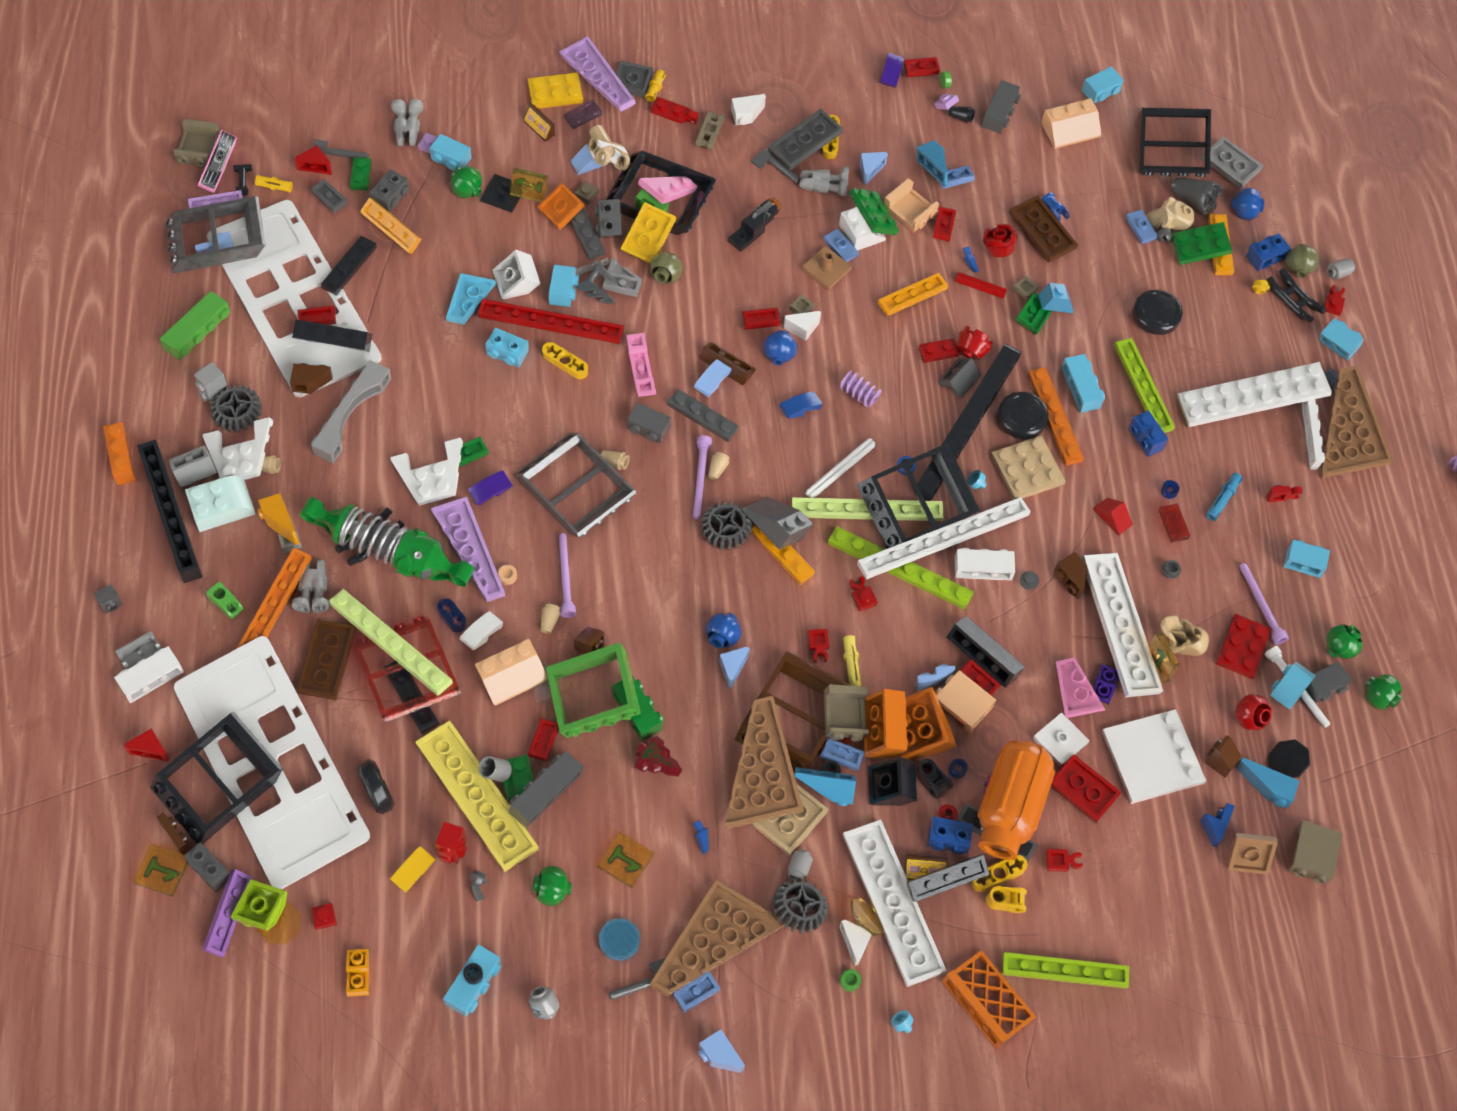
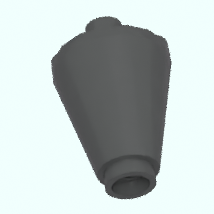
M1175 178L1171 185V191H1174L1175 195L1202 215H1206L1210 211L1214 212L1217 207L1216 200L1223 190V186L1217 182L1189 178Z

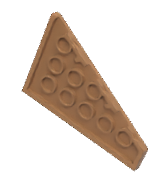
M1358 365L1342 368L1338 372L1324 453L1325 459L1321 471L1322 478L1389 465L1393 462Z
M773 696L753 701L724 823L725 829L803 812L801 798Z
M715 880L654 976L650 986L668 997L706 972L715 969L781 929L785 923L778 922L779 917L774 916L771 912Z

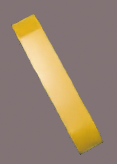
M829 115L840 125V119L836 115ZM839 136L822 147V155L826 159L836 158ZM829 146H832V152H829Z
M553 342L543 345L542 355L545 360L577 379H583L588 375V365L585 361ZM566 357L570 359V362L563 364L560 360Z
M1017 855L1014 860H1003L988 867L990 879L985 881L984 886L982 883L978 884V879L971 881L972 887L978 892H984L1016 878L1027 869V860L1023 856ZM1015 861L1017 864H1022L1020 870L1018 867H1015L1009 872V868L1014 865ZM1002 869L1005 872V877L997 878L994 875V870ZM989 875L984 876V877H982V878H980V879H981V880L986 879Z

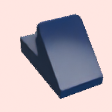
M1227 803L1223 808H1219L1215 817L1205 813L1201 818V823L1212 845L1215 847L1223 839L1235 807L1232 804Z

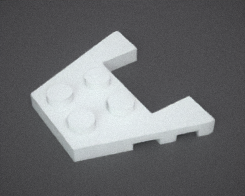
M270 417L254 421V440L231 446H222V433L218 430L203 434L204 441L220 478L238 476L246 480L260 476L265 457V445L270 437L268 435L269 428L273 425V420Z
M461 438L444 442L448 460L411 470L407 453L390 457L419 506L456 496L459 476L458 467L459 462H461V447H463V440Z

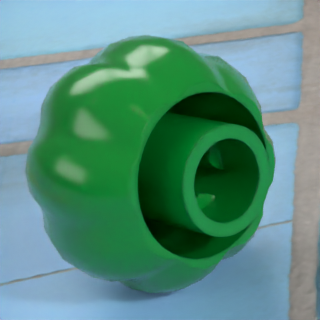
M470 166L458 167L452 173L451 188L456 196L460 198L477 197L482 192V176L476 168Z
M1341 624L1332 627L1326 636V642L1329 647L1328 653L1334 658L1340 657L1343 659L1357 656L1363 647L1362 633L1353 625Z
M1382 674L1376 678L1372 676L1365 684L1368 687L1366 692L1367 700L1376 709L1386 710L1388 705L1391 708H1395L1403 698L1400 695L1402 686L1399 680L1392 675Z
M548 866L540 871L539 876H534L532 892H536L538 901L546 906L558 905L563 901L566 894H571L572 882H568L566 873L560 867Z

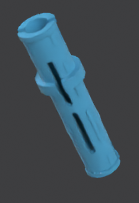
M1234 472L1228 482L1223 484L1220 494L1205 514L1206 518L1211 521L1217 520L1219 514L1231 496L1235 495L1237 487L1243 480L1239 473Z

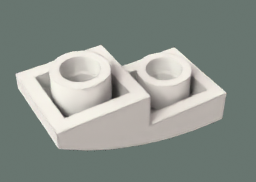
M489 611L475 621L460 636V640L474 651L488 641V636L501 629L503 622Z

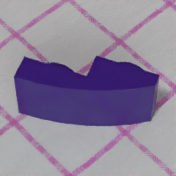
M891 53L887 54L880 83L896 88L904 60L903 57Z
M502 470L478 482L468 490L477 505L480 506L492 497H498L513 487V485Z
M1104 664L1100 667L1093 689L1099 700L1109 705L1119 676L1116 669Z

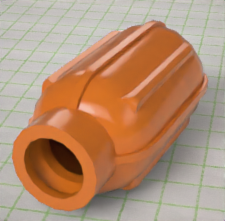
M1013 740L1007 742L1002 747L978 812V818L983 828L978 847L985 853L1000 859L1014 860L1017 857L1020 845L1031 839L1034 831L1037 829L1055 774L1054 762L1044 746L1030 741Z

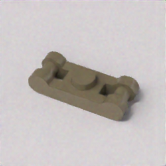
M708 111L695 146L700 148L703 146L707 150H713L721 126L724 123L725 115H716L714 112Z

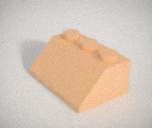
M1091 98L1047 109L1044 112L1041 124L1054 149L1101 137L1098 110Z
M529 639L475 664L477 673L494 706L548 681L540 659Z

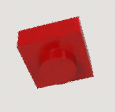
M333 903L311 908L316 930L337 925Z

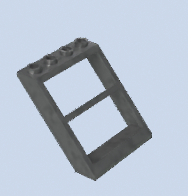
M257 196L175 211L165 222V227L167 228L166 239L168 240V252L170 255L169 264H171L172 273L256 258L266 246ZM244 212L249 244L219 249L215 218ZM210 219L214 250L185 256L181 224Z
M574 432L569 433L514 474L515 478L570 535L577 537L586 535L589 532L588 529L600 524L605 516L618 510L617 507L629 502L632 496L636 494L635 489L579 433ZM574 445H577L597 467L549 502L528 479ZM603 471L620 490L575 525H572L554 506L599 472Z

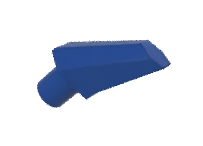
M970 247L963 248L965 254L963 259L973 272H978L979 269Z
M698 820L693 823L697 831L695 836L702 853L705 854L709 850L708 827L704 828L701 821Z

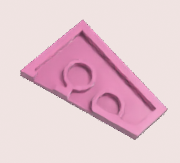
M686 176L640 178L638 185L662 204L694 193L698 187Z
M1075 657L1056 661L1065 716L1070 718L1104 711V706Z

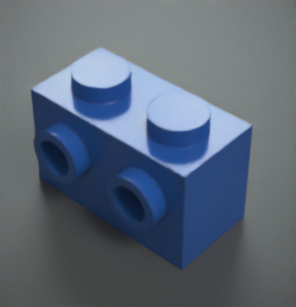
M1278 233L1274 236L1266 237L1263 241L1252 243L1249 246L1246 257L1256 270L1260 271L1286 259V255L1290 252L1291 248Z
M1148 410L1133 417L1128 429L1145 454L1149 457L1162 451L1168 441V437Z
M933 817L930 823L927 846L937 851L951 850L959 855L968 853L971 847L973 824Z

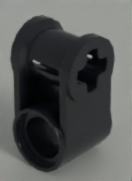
M924 759L919 763L916 769V777L934 798L938 799L941 797L942 792L947 788L953 787L951 779L943 773L934 761ZM922 768H928L930 770V774L924 773L922 771Z

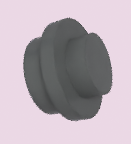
M1174 560L1166 561L1161 569L1163 575L1170 579L1177 578L1181 573L1179 563Z
M1026 571L1020 577V584L1026 590L1035 589L1039 584V577L1034 572Z

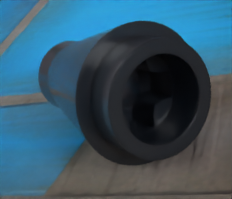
M954 106L949 109V116L965 123H972L975 109Z

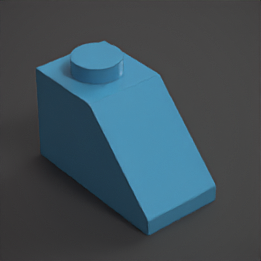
M1049 283L1039 293L1042 310L1074 312L1069 293L1064 284Z

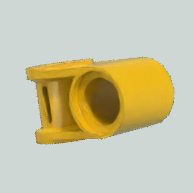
M995 886L986 896V904L993 910L1024 913L1026 912L1024 900L1027 890L1018 887ZM994 894L1001 898L1000 902L994 900Z

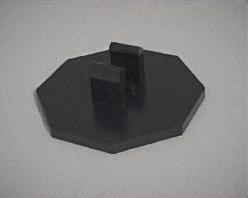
M1296 739L1278 742L1268 754L1270 769L1292 778H1300L1310 766L1309 749Z

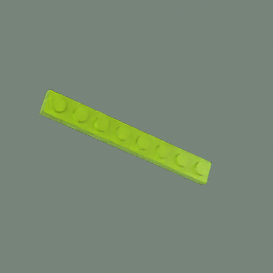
M836 526L828 540V545L857 559H863L886 550ZM913 562L887 571V573L964 610L974 591Z

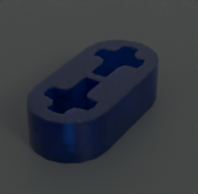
M451 599L440 600L437 605L440 617L453 632L460 633L464 631L467 623L463 613ZM443 606L450 607L451 613L449 614L447 610H443ZM455 617L458 622L461 621V625L454 624L453 618Z

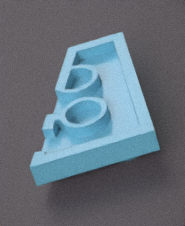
M460 273L446 315V321L464 325L481 304L482 299H485L496 285L495 280Z

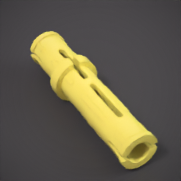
M848 635L842 639L845 650L843 657L846 660L849 685L861 686L858 666L859 653L856 651L855 636Z

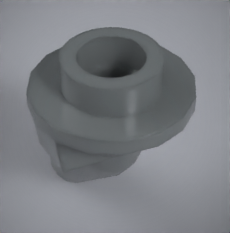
M474 870V873H469L468 876L471 880V888L475 899L479 901L484 899L480 885L487 883L488 879L485 878L486 874Z

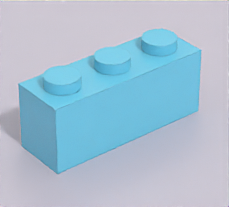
M1085 354L1065 358L1061 369L1080 413L1101 408L1105 395L1103 390H1100L1098 378L1092 371L1090 360L1087 359Z
M478 944L444 996V1004L467 1017L469 1012L473 1013L478 1005L477 1000L481 994L484 995L490 986L488 982L492 976L496 977L501 970L500 957ZM471 963L480 965L483 971L481 982L475 985L467 983L463 975L464 968ZM474 969L470 970V975L468 977L471 978L472 976L473 979L477 978V972L479 971H474Z

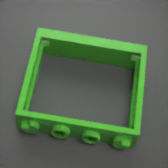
M620 642L546 667L559 732L566 738L572 736L576 738L581 733L594 732L599 727L612 726L617 721L623 719L630 720L632 716L641 714L626 648ZM618 659L628 704L567 724L558 679Z

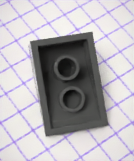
M769 497L763 498L742 509L779 550L803 539L813 525L800 510Z

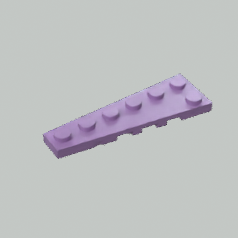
M588 36L559 51L560 56L620 112L636 104L632 95Z
M464 497L431 508L434 518L460 560L470 563L475 568L471 577L486 602L504 597L505 591L468 498Z

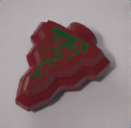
M656 735L649 744L643 741L638 747L635 755L639 758L634 766L635 769L641 772L649 771L654 774L662 772L667 776L679 777L682 768L670 756V750L664 746V741Z

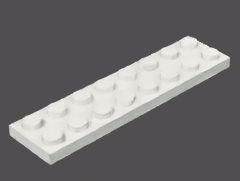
M1320 362L1178 393V400L1188 427L1331 396L1332 391Z
M1118 553L1084 555L1081 559L1087 565L1086 577L1125 697L1160 694L1163 692V688Z
M878 820L844 832L843 838L906 986L909 987L946 973L947 970L917 902H913L906 883L907 878L882 821Z

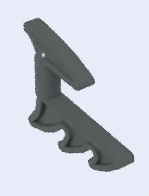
M594 260L595 268L583 283L575 287L583 291H594L587 294V297L604 298L599 300L600 303H616V300L593 282L599 274L608 281H612L605 267L598 260Z

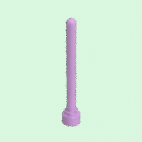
M705 435L698 436L696 444L698 450H700L693 518L696 520L701 517L706 456L712 444V438Z
M560 533L559 547L563 603L560 606V615L563 618H571L576 615V607L571 602L567 538L565 533Z
M1241 563L1240 569L1270 628H1272L1271 638L1274 644L1284 643L1289 639L1286 631L1279 628L1247 564Z

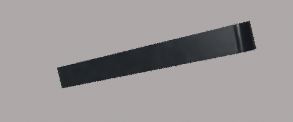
M1006 343L942 443V445L948 443L956 460L1021 356V351ZM933 459L917 484L923 497L929 501L933 499L943 483V479Z

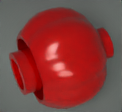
M1249 694L1237 703L1235 716L1242 728L1258 731L1270 722L1272 708L1265 697Z

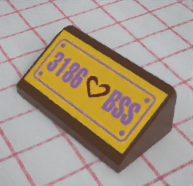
M531 104L524 117V123L544 141H547L555 136L554 123L536 106Z
M906 855L904 874L907 881L947 867V858Z

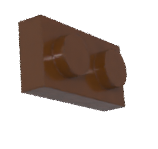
M164 812L157 816V819L180 853L184 855L189 852L186 846L189 841L183 832L178 834L175 829L178 825L173 817L167 818Z

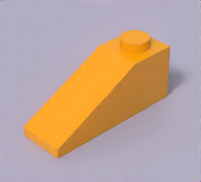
M281 493L258 500L261 507L257 509L260 519H265L268 527L293 544L298 545L299 541Z

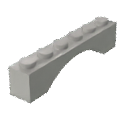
M371 360L367 366L365 365L362 368L360 376L352 382L351 389L347 394L343 395L341 403L337 408H334L330 419L323 424L319 435L313 438L311 447L315 456L332 464L336 461L343 450L342 433L349 415L363 401L383 392L391 380L390 369Z

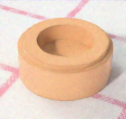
M503 565L499 568L497 574L502 584L511 585L516 581L517 571L513 566Z

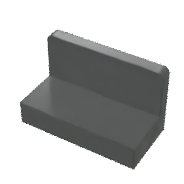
M958 358L938 382L941 387H951L957 397H962L981 376V373L972 358Z

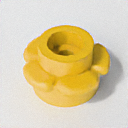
M1256 280L1252 286V290L1256 294H1264L1270 289L1266 280Z

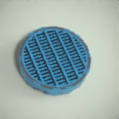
M617 918L608 921L601 928L599 947L602 953L609 959L625 961L633 957L638 951L640 932L631 921Z

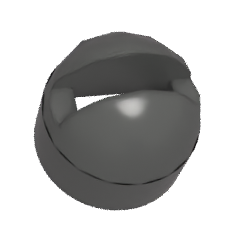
M1170 228L1161 229L1157 232L1158 239L1162 243H1165V240L1169 242L1172 238Z

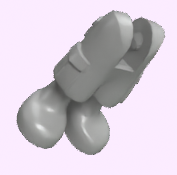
M400 99L393 100L391 109L398 117L394 122L397 145L404 146V136H409L410 146H415L420 130V122L417 117L423 111V103L417 99L409 101V118L406 120V103Z
M843 167L840 174L830 175L829 170H802L799 186L807 191L825 194L831 191L846 197L849 167Z
M317 560L316 569H312L311 561L309 562L298 582V590L302 592L301 597L294 598L292 601V608L294 610L309 613L310 593L313 591V612L321 613L328 610L329 601L323 598V593L327 591L328 580L324 560Z

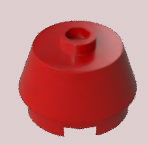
M997 224V228L991 230L987 228L984 231L983 243L991 256L997 258L1006 257L1014 252L1018 235L1016 230L1011 229V225Z
M965 326L963 331L959 333L957 348L966 358L980 360L991 350L993 341L989 342L987 340L989 336L978 329L971 331L969 326Z

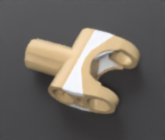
M597 125L592 127L589 131L591 139L588 149L596 163L606 166L611 162L618 170L625 171L630 164V158L624 146L611 142L603 126Z

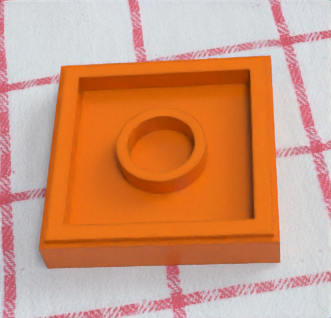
M561 183L537 208L561 230L585 205Z

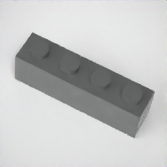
M567 751L561 756L558 754L552 760V765L548 769L543 768L537 775L538 778L534 782L530 781L524 787V792L520 796L518 794L515 795L509 802L510 808L508 813L526 829L581 776L584 766Z

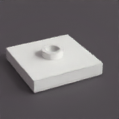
M1062 712L1033 737V740L1038 745L1044 746L1045 750L1060 767L1090 741Z

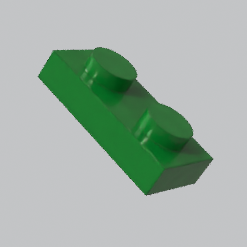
M353 158L350 181L351 190H369L371 158Z
M481 436L463 444L459 467L489 455V451Z

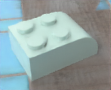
M223 477L185 489L199 532L256 514L245 480L241 477Z

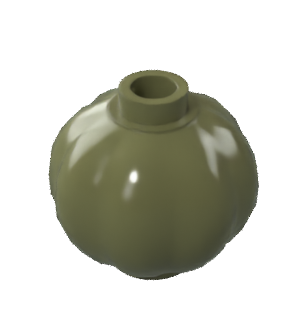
M1299 244L1286 255L1287 268L1290 272L1297 274V277H1306L1318 268L1319 255L1309 245Z
M663 251L653 256L650 262V272L656 281L669 284L676 282L681 277L683 266L677 255Z

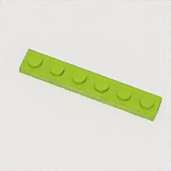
M1129 338L1115 342L1114 347L1145 412L1150 411L1164 433L1173 431L1175 425L1133 339Z
M1008 952L1003 953L1002 975L1124 989L1129 987V966Z

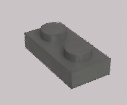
M325 179L311 188V193L333 214L348 204L347 200Z

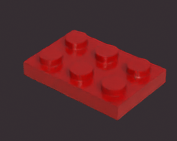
M1234 614L1216 665L1253 679L1272 628Z
M1074 754L1055 775L1051 783V787L1095 823L1100 820L1122 793Z

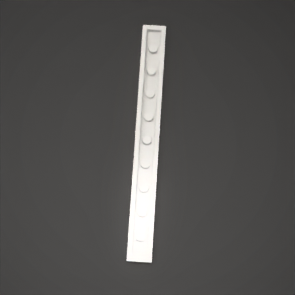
M1020 497L860 559L857 565L864 577L869 579L1027 517L1031 511Z

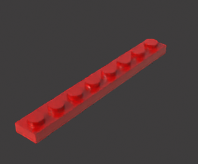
M482 299L478 312L479 318L616 344L621 343L624 325Z

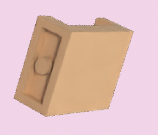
M908 178L885 197L884 205L892 216L914 233L919 228L922 229L929 219H934L937 216L939 203L936 201L931 204L913 190L914 182Z
M959 670L955 675L951 674L945 681L946 685L944 688L939 687L935 694L941 707L963 723V730L970 734L994 707L996 699Z

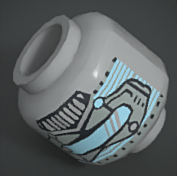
M545 986L535 988L528 999V1004L534 1016L539 1019L548 1020L553 1018L560 1006L553 989Z

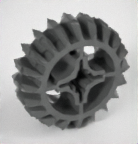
M233 384L232 388L229 389L225 386V391L219 390V395H214V400L211 401L210 412L212 419L218 427L221 426L224 431L229 429L231 433L236 429L239 433L240 429L244 428L247 431V426L253 427V422L259 420L258 416H261L262 404L254 390L251 391L248 386L244 388L241 384L236 388Z
M723 501L722 505L716 502L714 507L710 506L708 511L704 512L701 519L703 537L707 538L708 544L713 542L714 548L719 545L721 550L724 547L730 550L731 546L737 549L739 544L743 545L745 540L749 539V534L752 531V521L740 509L739 503L733 506L732 501L729 504ZM734 518L739 521L741 527H739L738 524L734 522ZM711 524L715 525V527L719 529L718 533L712 528Z
M792 878L789 882L785 881L782 886L778 887L773 896L772 908L775 909L774 916H779L778 922H784V928L789 926L792 932L798 929L800 934L804 930L809 933L812 929H818L825 921L828 914V903L825 902L827 896H822V889L817 890L816 884L810 885L809 880L803 883L801 878L797 882ZM790 895H795V897H791L790 899H786V897H788V896H790ZM814 913L812 916L805 917L806 914Z

